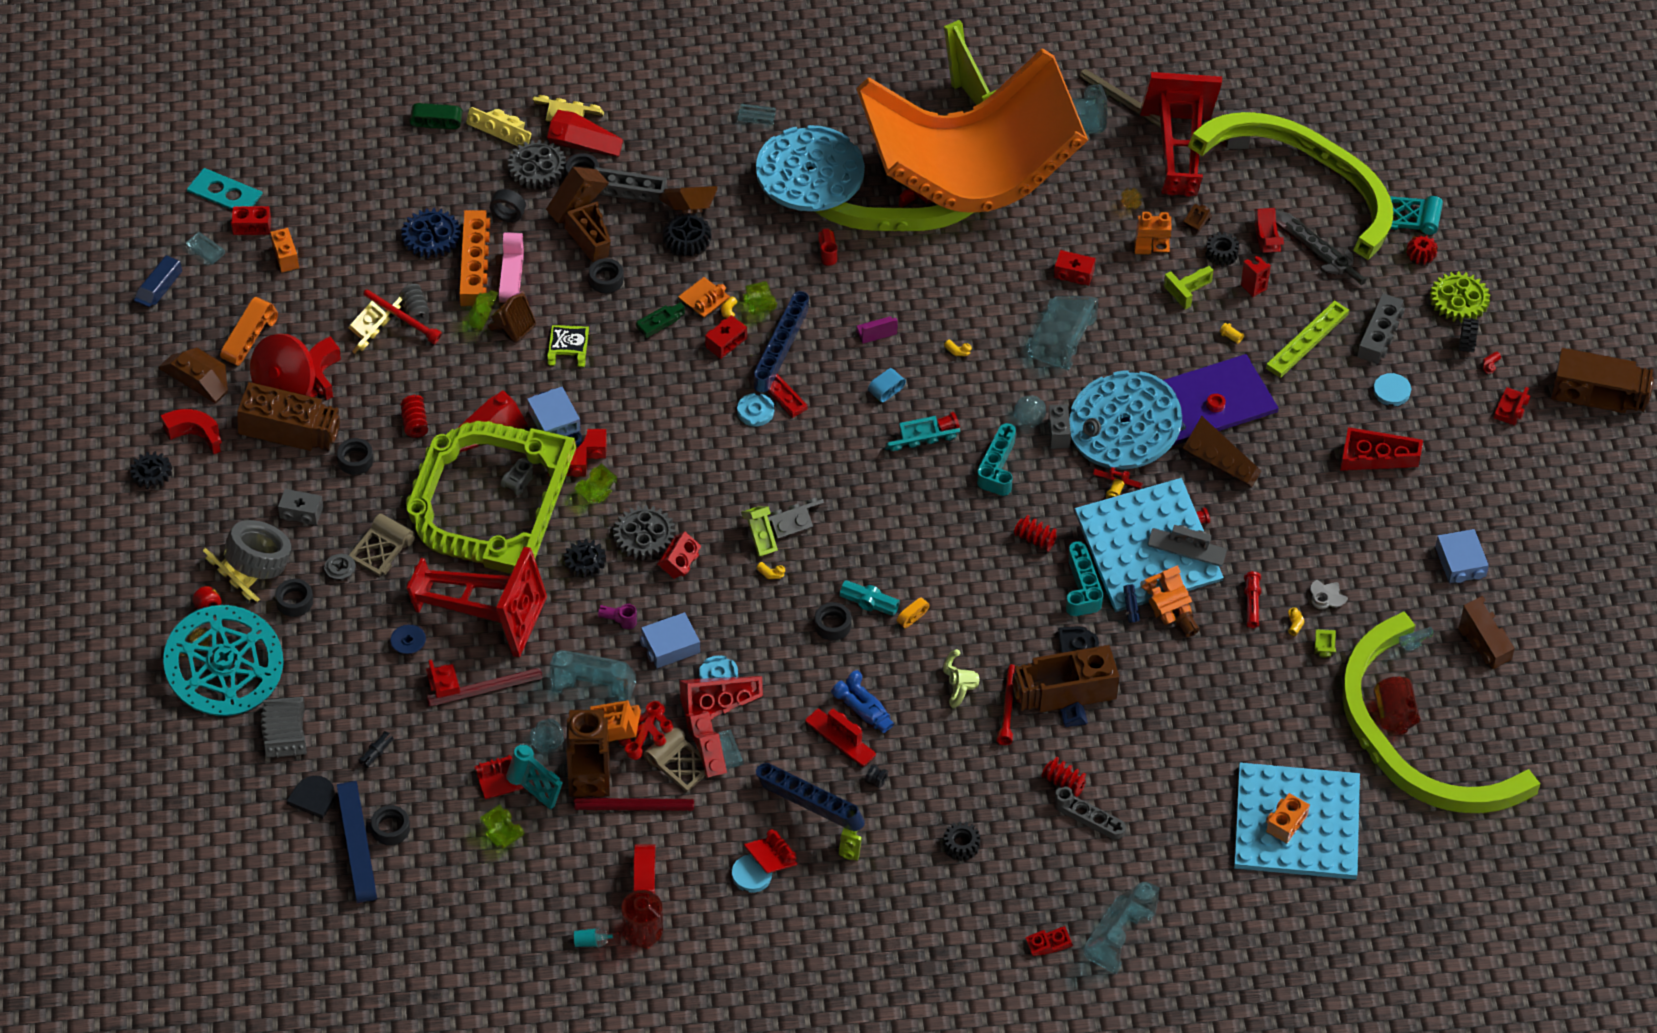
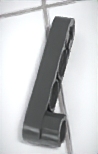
M1065 786L1056 790L1054 802L1056 810L1111 839L1119 840L1124 837L1126 825L1122 820L1075 797L1072 794V789ZM1084 808L1087 812L1080 815L1076 812V809ZM1095 817H1101L1104 819V822L1098 824L1095 823L1093 819Z

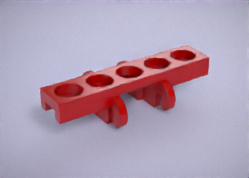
M1111 467L1109 473L1094 469V475L1111 480L1118 479L1113 477L1117 475L1122 477L1124 484L1142 488L1143 483L1129 479L1130 472L1124 471L1121 473L1115 471L1114 467Z

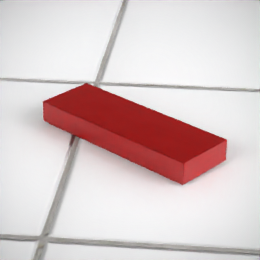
M777 374L767 392L794 418L806 411L808 405Z

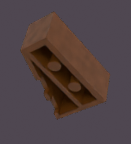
M598 201L568 211L564 228L590 260L595 262L599 259L607 258L609 256L611 240L606 225L603 223V216L599 211Z

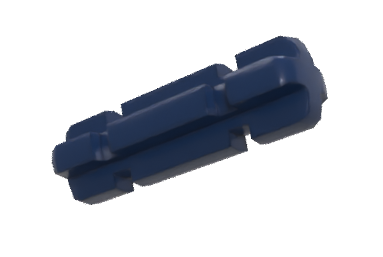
M1133 584L1125 585L1123 590L1124 594H1126V610L1129 612V615H1127L1128 621L1130 623L1138 622L1140 619L1139 613H1137L1136 595H1134L1135 586Z

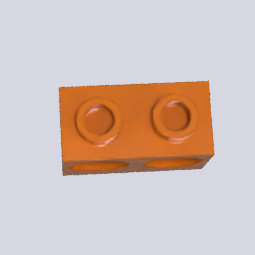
M284 228L270 232L272 247L281 273L299 269L298 256L289 229Z
M1290 793L1285 799L1281 798L1277 804V810L1274 813L1271 812L1266 819L1268 824L1266 832L1288 843L1308 816L1310 804Z

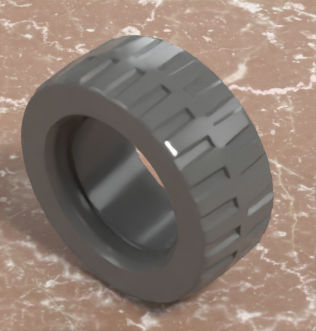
M245 520L236 523L231 528L223 551L227 562L240 573L253 578L270 579L279 576L284 571L292 547L288 537L278 528L261 521Z

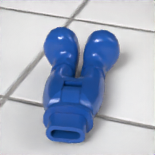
M858 670L853 671L848 676L846 684L843 681H839L833 686L831 694L837 699L844 700L847 706L866 723L872 725L874 729H879L882 733H885L894 726V722L890 719V715L882 703L861 686L863 676Z

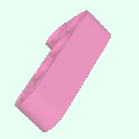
M522 233L503 234V262L499 303H506L510 297L520 292L524 256Z

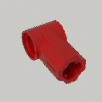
M822 229L818 233L821 262L824 265L831 266L837 262V244L835 243L834 232L830 229Z

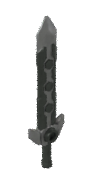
M1276 211V223L1325 261L1327 265L1321 267L1325 272L1336 275L1346 272L1360 285L1366 282L1367 279L1364 276H1361L1351 268L1353 264L1352 252L1346 249L1345 255H1342L1290 213Z

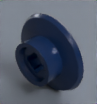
M403 625L392 633L391 645L400 653L412 654L424 646L426 635L418 626Z

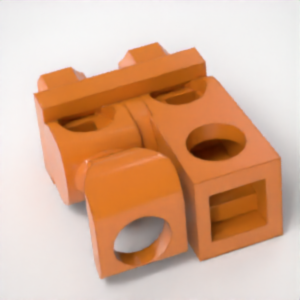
M1143 212L1141 216H1138L1134 239L1135 254H1151L1152 238L1153 252H1170L1171 216H1169L1168 212H1161L1159 216H1152L1150 212ZM1158 244H1164L1166 248L1161 250L1158 249L1156 246Z
M1178 565L1140 582L1141 588L1147 591L1149 595H1152L1149 603L1154 610L1156 618L1160 616L1165 625L1176 620L1172 612L1173 610L1177 609L1179 615L1191 611L1189 603L1192 600L1179 573L1181 572ZM1157 579H1159L1164 592H1161L1160 586L1156 587Z

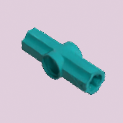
M846 580L843 582L840 590L841 597L857 602L866 611L875 609L894 616L900 604L899 599L881 593L873 585L864 587Z

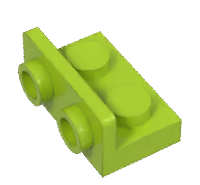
M843 828L839 855L848 860L858 861L862 837L857 835L858 831H850Z

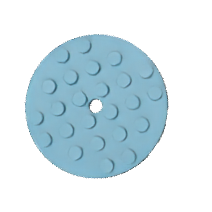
M808 125V128L797 129V127L783 130L782 134L771 137L763 145L756 162L757 179L763 191L777 203L799 211H821L846 202L858 191L864 178L865 165L863 155L858 146H855L850 141V138L843 133L823 126ZM810 166H811V167H814V169L809 170V171H808V169H807V168L810 167Z
M1129 370L1113 372L1114 375L1105 378L1099 377L1078 394L1071 407L1069 418L1071 438L1077 450L1094 464L1109 469L1114 467L1118 470L1145 466L1164 455L1176 441L1182 425L1181 406L1173 389L1162 379L1141 371L1140 373H1129ZM1124 417L1130 418V422L1121 423V419ZM1089 418H1096L1101 424V431L1095 437H1090L1083 431V424Z

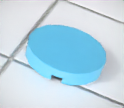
M1386 373L1375 381L1374 396L1385 405L1394 404L1393 406H1399L1404 404L1410 397L1411 385L1401 375Z
M748 394L739 400L737 415L746 425L762 426L772 420L774 416V403L766 395Z
M722 655L707 658L699 668V679L738 677L736 663Z
M749 854L736 860L732 867V879L739 889L755 893L768 887L772 879V872L767 874L753 856Z

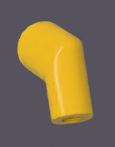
M731 296L721 306V314L726 319L730 315L735 317V313L732 312V308L737 304L735 297Z

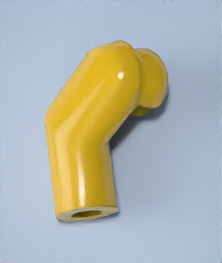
M950 339L944 343V347L954 356H968L972 349L968 343L958 347Z
M760 562L756 567L767 579H781L784 577L785 568L781 565L776 566L775 569H770L763 562Z
M1292 607L1288 610L1289 619L1292 623L1288 632L1292 636H1296L1304 625V618L1297 608Z

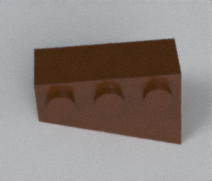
M572 167L546 210L557 223L565 224L568 211L590 204L609 182L596 169Z
M1481 596L1463 606L1458 628L1460 633L1470 641L1471 646L1481 654L1484 662L1489 664L1492 669H1495L1512 660L1515 648L1503 628L1499 629L1493 620L1496 616L1493 611L1488 612L1484 605L1486 600Z

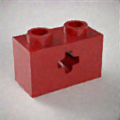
M1060 250L1055 264L1054 278L1089 286L1095 270L1096 258Z
M730 315L727 319H723L713 330L711 329L706 333L705 347L722 359L747 339V326Z

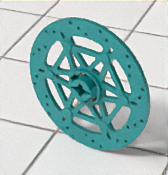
M210 606L191 613L173 629L164 650V672L173 692L189 707L209 715L233 716L256 708L274 692L282 674L283 651L274 630L257 614L237 606ZM222 621L238 622L249 627L252 631L244 634L223 627ZM205 623L210 624L211 629L193 643L185 641L193 630ZM216 633H220L223 644H216ZM225 633L240 637L241 639L229 644ZM212 636V647L198 645L207 637ZM259 640H262L267 650L268 667L266 668L259 666L255 643ZM244 642H247L245 647L240 652L235 648L236 646ZM249 648L252 650L254 663L242 658ZM194 650L205 651L208 653L206 657H203L198 653L194 652ZM180 653L188 655L192 678L188 681L184 680L180 672ZM193 658L205 663L198 672L195 671ZM243 663L253 670L239 669V667ZM206 669H209L212 674L200 679L199 677ZM235 674L249 675L241 683L235 685ZM218 677L222 688L206 682ZM223 677H231V688L227 687ZM255 677L262 679V682L254 691L244 697H237L236 692ZM198 687H203L224 694L225 700H212L198 694L195 690Z

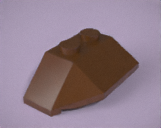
M717 186L664 189L659 195V200L674 210H682V213L702 212V209L710 207L717 192Z
M197 347L173 354L159 366L160 370L215 404L228 393L225 364Z

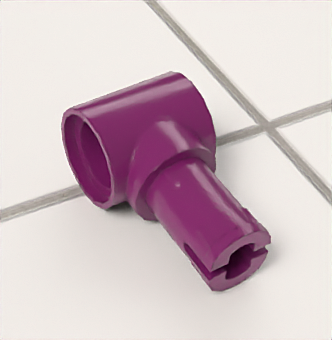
M624 604L618 608L600 605L598 617L615 620L624 629H632L637 625V610L634 605Z

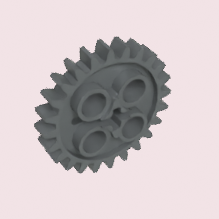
M531 140V144L524 142V146L518 145V150L513 149V154H509L508 171L510 176L514 177L515 182L519 181L520 185L526 183V188L530 185H533L534 189L537 185L543 188V184L550 187V182L556 184V179H561V174H565L566 157L564 152L560 151V147L554 148V143L548 145V141L542 144L541 140H538L537 143Z
M638 505L637 510L634 511V509L630 508V513L624 511L623 517L618 516V522H615V528H613V535L616 547H621L622 553L627 551L628 557L634 554V559L641 556V559L644 560L645 556H648L652 560V555L659 558V552L664 553L666 551V548H668L672 539L676 536L673 519L668 518V513L662 514L661 508L655 511V506L648 509L647 505H645L644 509H641Z

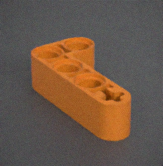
M254 297L223 346L220 357L239 366L264 325L266 324L271 327L276 323L278 311L274 305Z

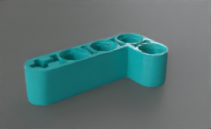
M1006 423L999 427L978 468V486L981 489L1002 496L1010 494L1012 490V474L1002 469L1015 444L1016 429L1012 424Z
M1079 541L1073 542L1069 547L1068 561L1078 590L1072 591L1067 595L1066 612L1071 616H1080L1095 613L1101 609L1103 592L1086 545Z

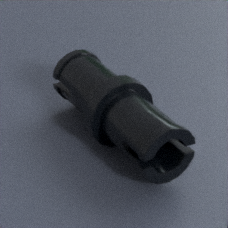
M384 731L374 743L369 745V749L358 759L360 764L367 759L362 765L363 767L369 768L378 756H382L383 750L394 740L392 735L385 740L390 733Z

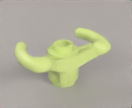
M958 649L948 654L943 665V671L950 676L949 682L953 687V694L949 700L952 708H956L962 703L967 690L976 689L979 685L978 673L957 669L952 666L953 660L960 655Z

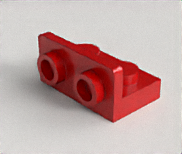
M1506 387L1495 412L1494 419L1516 425L1517 420L1523 417L1525 411L1523 406H1527L1531 397L1528 395L1529 388L1525 387L1524 392H1520Z
M428 660L429 668H426L431 691L436 692L437 698L460 694V687L453 664L434 668L433 661Z

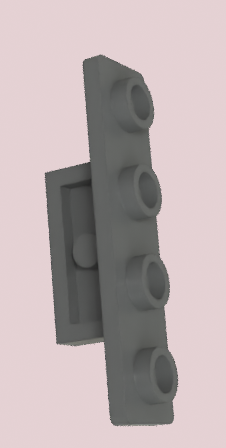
M817 498L807 500L806 505L800 506L798 503L788 507V511L782 512L780 509L772 512L768 519L776 539L813 527L807 509L823 504V499L817 500Z
M1174 525L1171 533L1152 528L1148 542L1149 547L1220 567L1223 566L1227 551L1226 548L1209 544L1212 535L1201 530L1188 529L1184 525Z

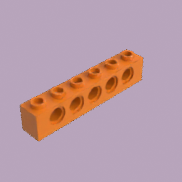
M464 210L460 279L461 306H483V299L487 298V288L484 287V284H487L488 281L487 273H485V270H488V259H485V256H489V245H486V242H490V233L487 232V229H490V218H487L486 210Z

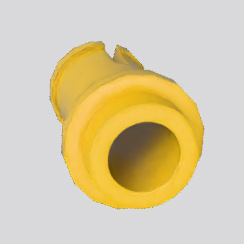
M1224 323L1219 331L1222 333L1221 336L1228 337L1236 344H1239L1244 337V334L1231 327L1230 323Z
M1113 480L1110 490L1106 492V499L1120 495L1124 487L1122 480Z

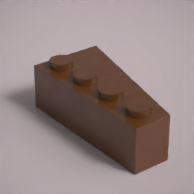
M1203 416L1200 417L1183 449L1196 458L1253 487L1261 470Z

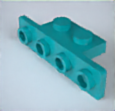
M936 416L902 422L898 424L902 440L886 443L885 450L898 451L902 449V446L909 445V448L920 446L922 442L933 444L942 438L952 440L957 438L956 436L961 431L960 428L940 432Z

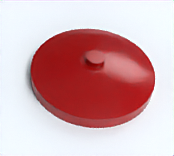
M284 333L265 337L255 347L250 361L252 383L301 395H310L315 380L314 363L306 346L296 337Z

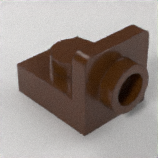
M1194 204L1184 219V224L1200 232L1207 219L1211 220L1212 218L1210 209L1203 204L1200 206Z

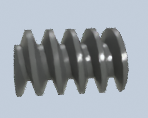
M410 284L404 287L399 297L402 299V305L406 314L421 324L429 320V308L420 285Z

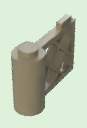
M379 514L374 519L370 530L349 556L354 559L355 563L379 577L382 574L386 575L392 567L390 563L402 548L411 546L414 542V532L384 514ZM372 536L379 538L380 543L369 545L368 541ZM390 545L395 547L391 553L384 554L383 547ZM381 548V555L370 556L371 549ZM367 550V558L359 559L356 557L359 552ZM383 560V564L379 569L372 566L371 561Z
M673 727L672 731L664 734L666 743L663 746H656L654 743L643 754L651 766L658 767L687 793L706 774L705 770H695V763H703L699 751L685 740V734L680 728ZM686 748L691 752L692 758H680V752ZM669 762H678V770H669L666 765ZM680 762L692 763V770H681ZM681 775H692V781L686 785L681 780Z

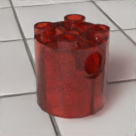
M1397 676L1386 678L1377 683L1373 692L1382 729L1396 731L1397 734H1405L1408 732V729L1421 722L1413 684L1410 679Z
M637 890L630 893L624 898L621 905L623 937L632 945L648 949L663 934L662 902L656 894L647 890Z

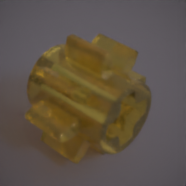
M1127 187L1121 193L1123 197L1121 202L1129 210L1132 207L1136 210L1142 204L1140 199L1143 196L1134 187L1131 190Z
M199 626L193 630L191 635L188 636L189 642L193 643L206 633L208 629L206 627L201 629ZM212 636L207 637L198 645L209 647V641L212 640Z

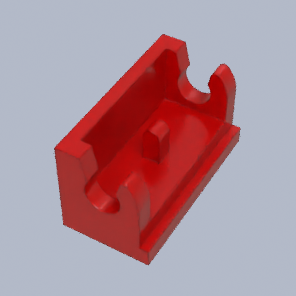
M1255 256V261L1258 264H1253L1249 259L1244 261L1240 283L1252 297L1267 290L1271 265L1258 256Z

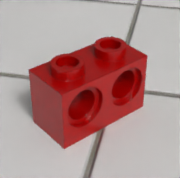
M269 206L233 207V235H270L271 214Z
M684 531L674 536L657 565L673 579L685 576L690 570L691 562L695 561L698 557L701 545Z

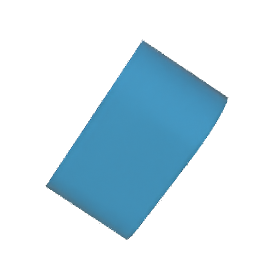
M889 368L869 384L868 391L879 401L885 402L905 386L906 379L894 369Z

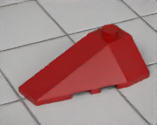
M557 110L551 120L547 136L550 144L554 143V145L616 157L620 156L623 144L622 138L577 113Z
M504 390L488 399L462 423L490 421L517 429L528 427L516 402ZM479 444L463 447L460 449V452L476 448Z
M762 676L680 681V701L685 715L705 710L710 713L711 720L737 706L744 705L763 696Z

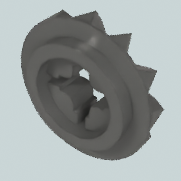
M335 554L327 559L324 568L328 577H332L334 581L336 579L343 581L344 578H350L351 574L355 573L356 564L349 555ZM343 564L344 569L337 571V568Z

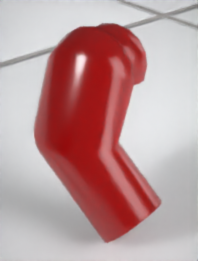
M1496 351L1483 359V370L1487 374H1491L1496 370L1494 363L1501 359V354Z

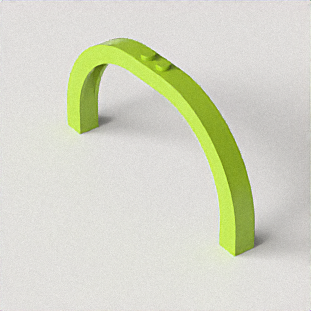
M1240 112L1216 117L1206 122L1193 133L1188 147L1201 156L1218 143L1241 136L1270 138L1302 150L1345 177L1358 189L1366 200L1371 212L1372 224L1358 238L1353 251L1369 260L1383 245L1393 221V205L1385 186L1376 174L1362 161L1317 132L1278 116Z
M846 202L830 209L814 211L837 224L855 229L874 231L933 230L955 224L975 213L954 211L940 205L925 208H873L857 206Z
M1404 611L1378 624L1359 641L1346 667L1343 683L1344 711L1361 747L1368 751L1372 761L1400 789L1431 806L1461 813L1499 811L1522 803L1538 794L1540 782L1529 769L1500 783L1481 787H1463L1436 781L1411 767L1397 753L1370 717L1363 701L1361 681L1365 671L1378 655L1390 647L1413 637L1415 624Z

